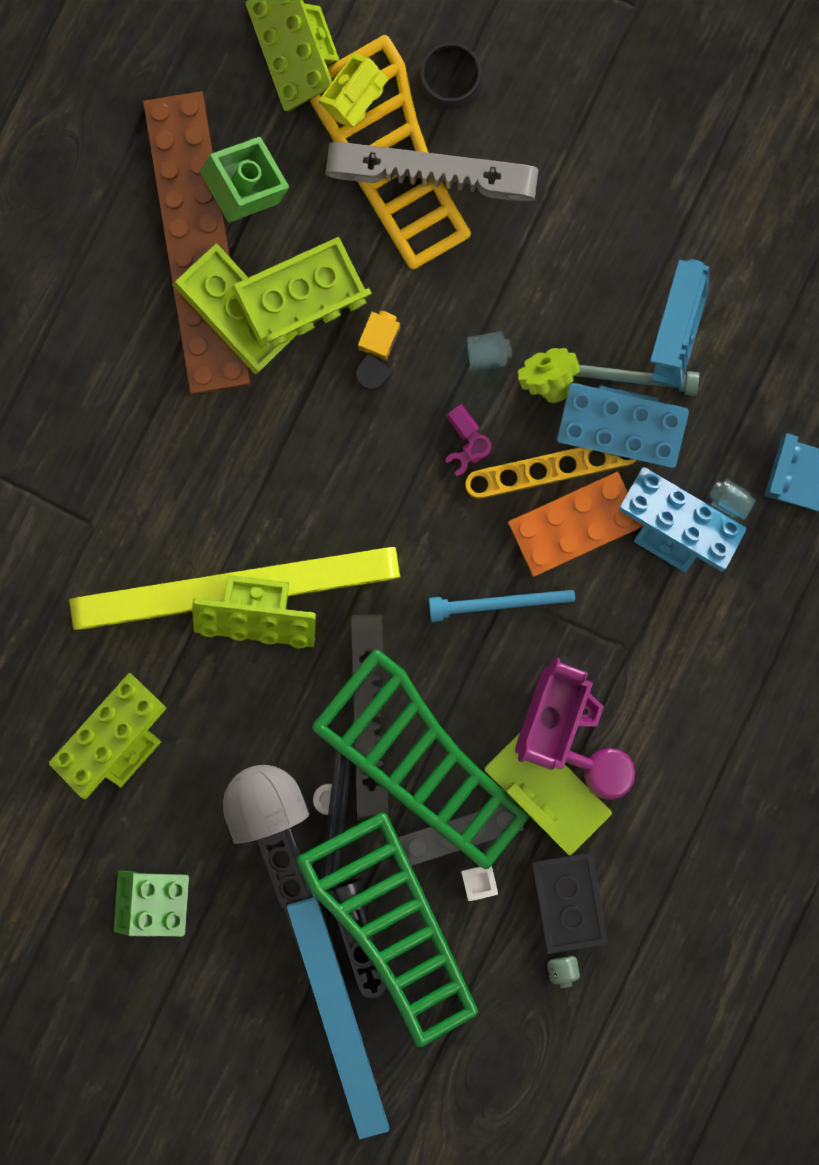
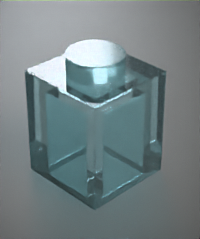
M503 331L471 336L466 339L471 372L507 366V357H512L510 340H504Z

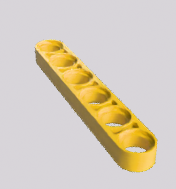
M579 447L474 471L467 477L466 490L471 497L483 499L629 466L636 459L624 460L618 455L604 453L605 463L595 467L588 460V455L593 450ZM561 458H573L576 463L575 470L571 473L562 472L559 468ZM535 463L543 464L547 470L546 476L541 480L533 479L529 473L530 467ZM512 470L516 473L517 482L513 486H505L501 483L500 474L503 471ZM477 476L484 477L488 483L486 491L482 493L474 492L470 486L471 480Z

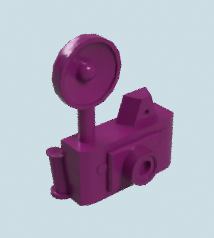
M554 658L550 666L545 667L541 673L517 740L515 753L519 754L518 761H528L549 770L563 769L565 762L585 770L586 785L594 795L608 800L621 798L630 791L634 784V764L630 757L620 749H600L592 754L590 758L570 751L578 726H597L604 706L590 694L593 683L586 680L588 675L586 671L563 664L559 658Z

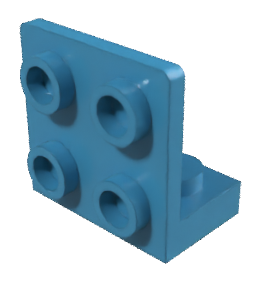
M786 434L780 440L764 496L819 512V448L797 442V436Z

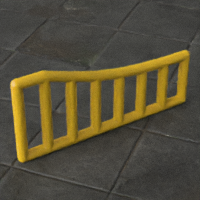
M387 35L380 36L353 53L370 57L383 50L391 65L381 71L388 80L396 76L399 90L398 95L368 111L364 119L354 127L344 125L339 128L334 118L328 113L329 111L318 102L321 98L320 95L309 100L332 140L348 143L346 138L402 106L406 124L369 146L389 148L410 136L415 151L429 153L418 124L405 63ZM353 53L327 67L331 79L338 75ZM386 175L376 183L358 182L410 269L422 266L465 241L471 235L470 229L456 208L442 181L437 188L434 186L433 179H430L426 186H423L421 183L386 204L376 190L388 183ZM434 190L442 206L400 230L391 214ZM448 216L456 232L415 255L407 239Z

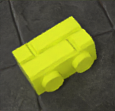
M353 53L318 102L329 111L328 113L337 122L354 127L364 119L365 111L372 101L381 96L383 86L388 81V78L370 58Z

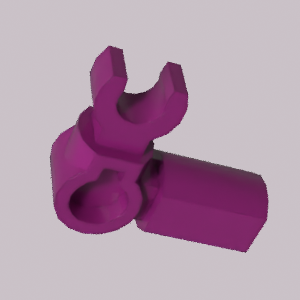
M462 404L445 416L462 440L468 439L469 443L462 447L464 451L452 453L445 460L447 463L454 459H459L462 462L461 468L455 472L456 476L465 473L471 461L475 464L480 459L487 457L492 450L490 440L486 436L478 434L477 431L480 428Z

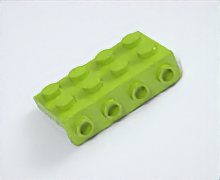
M339 237L240 281L231 287L260 346L263 347L271 344L272 348L288 341L287 335L297 331L298 335H302L314 329L313 323L323 319L324 323L338 318L341 316L339 311L346 307L353 311L367 304L365 298L372 294L369 288L364 289Z

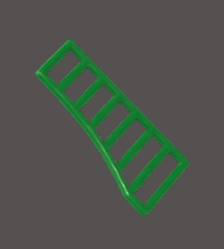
M373 650L312 726L313 731L483 869H489L530 817L510 795L482 772L458 748L430 712L406 672L380 650ZM378 664L391 675L390 679L342 738L339 737L327 726ZM401 686L410 703L369 754L364 757L351 745L396 689ZM418 713L428 729L389 777L375 765ZM436 739L447 752V755L415 795L412 796L399 784ZM457 763L469 776L440 813L435 815L423 803L454 764ZM479 784L491 795V798L460 835L447 822ZM503 805L515 817L484 854L472 845L471 842L498 807Z
M382 812L297 858V864L310 892L352 935L374 965L400 1011L417 1047L429 1044L478 1014L476 1004L386 813ZM380 827L387 842L386 845L321 880L318 879L312 867L313 862ZM393 855L400 872L341 904L327 892L328 889ZM406 883L413 898L361 928L349 915L352 911ZM419 911L426 927L381 952L377 950L369 937L408 915ZM431 938L438 954L395 978L387 962ZM444 965L451 982L410 1005L402 989ZM457 993L464 1009L423 1032L416 1016Z

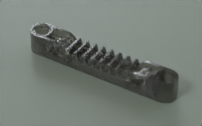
M382 614L351 615L353 674L361 666L362 662L359 660L360 657H365V652H372L377 649L383 653ZM378 664L354 693V722L373 700V695L381 690V688L373 685L374 682L380 680V676L375 674L381 669ZM381 712L376 714L355 740V750L364 757L373 749L375 743L382 738L375 735V731L381 729L382 725L374 722V719L382 716ZM379 760L375 766L383 765V761ZM356 766L358 824L382 812L386 813L389 817L388 791L379 784L376 785L375 790L371 791L369 785H364L363 780L369 778V776Z

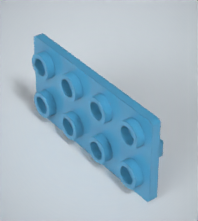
M571 383L557 441L674 468L677 464L689 410L688 408L659 402V399L656 397L599 385V388Z
M645 467L639 472L619 507L620 512L643 525L634 542L685 573L697 557L723 572L746 532V527Z

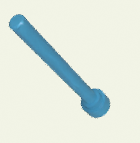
M573 590L454 602H448L447 599L442 600L441 597L429 598L431 622L443 621L444 618L449 617V614L574 602L575 592Z

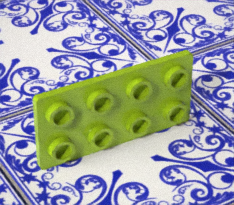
M303 0L246 1L247 10L284 111H291L324 93L332 83L327 66L339 61V57L320 6L305 4Z
M228 575L224 602L194 598L192 603L195 633H200L206 637L225 636L237 641L250 639L258 640L265 644H290L296 648L314 647L316 614L286 609L289 582Z
M129 673L51 759L49 765L83 799H86L105 777L119 787H122L161 743L148 729L166 710V707L137 678Z
M519 733L485 767V771L568 855H572L612 815V811L566 765H564L563 769L549 770L528 761H518L519 754L515 753V747L520 735Z

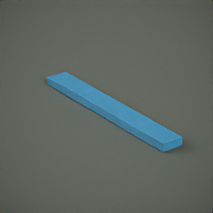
M313 897L288 904L287 910L359 1140L388 1132L389 1124L319 900Z

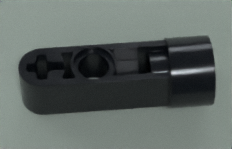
M361 878L343 881L327 890L339 904L365 891ZM369 903L349 913L354 921L362 919L363 923L358 924L360 928L368 924L363 907ZM326 908V912H327L328 917H335V916ZM337 920L360 992L368 998L380 996L384 992L386 985L369 958L360 960L354 956V950L359 944ZM372 936L369 937V939H370V940L372 941V943L374 944V941H373ZM365 968H371L374 979L380 978V980L376 981L375 988H371L369 984L364 985L367 982Z

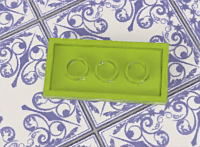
M216 243L172 285L250 370L257 374L298 333L295 331L287 335L289 340L272 348L271 344L263 347L260 346L231 288L234 284L248 277Z

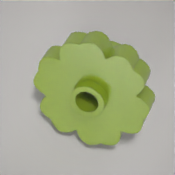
M553 348L546 353H537L524 362L525 367L518 370V379L522 389H529L530 394H541L550 403L560 402L567 397L570 383L574 380L573 376L580 372L579 362L576 354L568 353L566 348Z

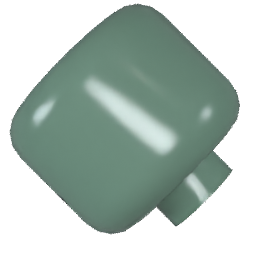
M574 956L553 958L547 963L552 984H560L561 988L573 986L572 982L580 978L578 962Z

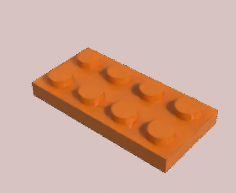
M618 471L508 522L533 577L643 527L642 524L619 511V507L628 492Z

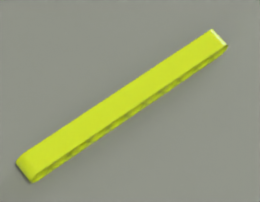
M389 547L69 599L73 630L193 612L192 603L194 598L224 602L228 575L289 582L288 596L397 579L400 578L396 547Z

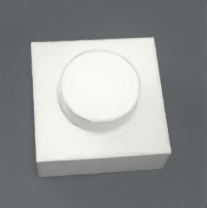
M492 866L489 869L475 867L461 871L468 901L498 895Z

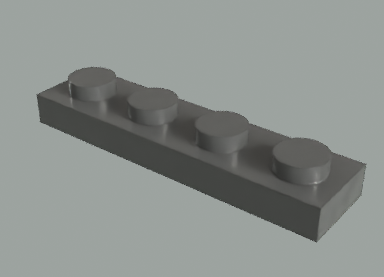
M500 805L472 840L471 844L475 846L497 839L515 815L503 805ZM479 812L448 821L447 824L461 835ZM432 827L398 837L411 866L459 851L457 847Z

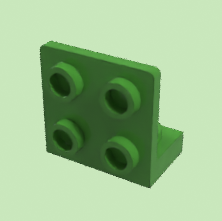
M118 870L114 932L128 936H184L189 876L180 874H147Z

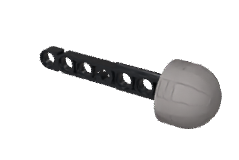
M270 765L252 766L241 771L229 783L223 798L224 817L234 843L257 841L280 907H284L301 954L287 905L315 896L310 892L297 864V858L301 854L291 827L305 820L309 816V812L298 784L287 772ZM281 840L284 841V843H280L275 847L271 848V845H275L279 843ZM277 851L286 852L290 857V864L287 866L279 865L275 860V853ZM292 879L299 883L301 888L299 894L293 895L286 890L285 883L287 880Z

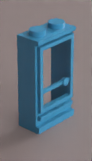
M690 259L687 261L679 260L650 360V363L656 364L652 382L682 388L683 373L685 374L686 365L689 362L709 292V266H705L701 261Z

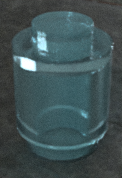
M727 478L723 483L717 481L709 494V497L713 498L711 505L735 519L739 517L744 520L756 501L755 498L750 496L751 492Z

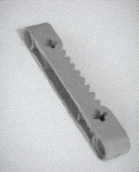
M332 142L328 148L325 174L335 179L376 183L382 180L385 175L388 182L391 181L394 175H397L399 183H402L405 177L408 176L413 185L417 178H421L423 186H426L428 181L433 179L434 186L437 188L441 181H445L447 189L451 188L453 182H457L458 190H462L466 183L469 184L471 192H474L477 187L482 195L489 198L529 202L535 200L538 168L525 164ZM370 160H376L374 170L368 169ZM489 174L495 175V182L492 185L488 184Z

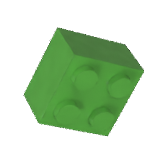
M261 137L210 154L200 170V174L228 223L278 205L289 189V185Z

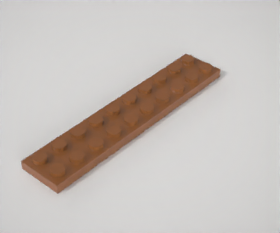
M202 91L143 101L173 283L216 243L230 257L223 212L200 174V170L209 155L213 153ZM173 286L191 395L251 385L248 366Z

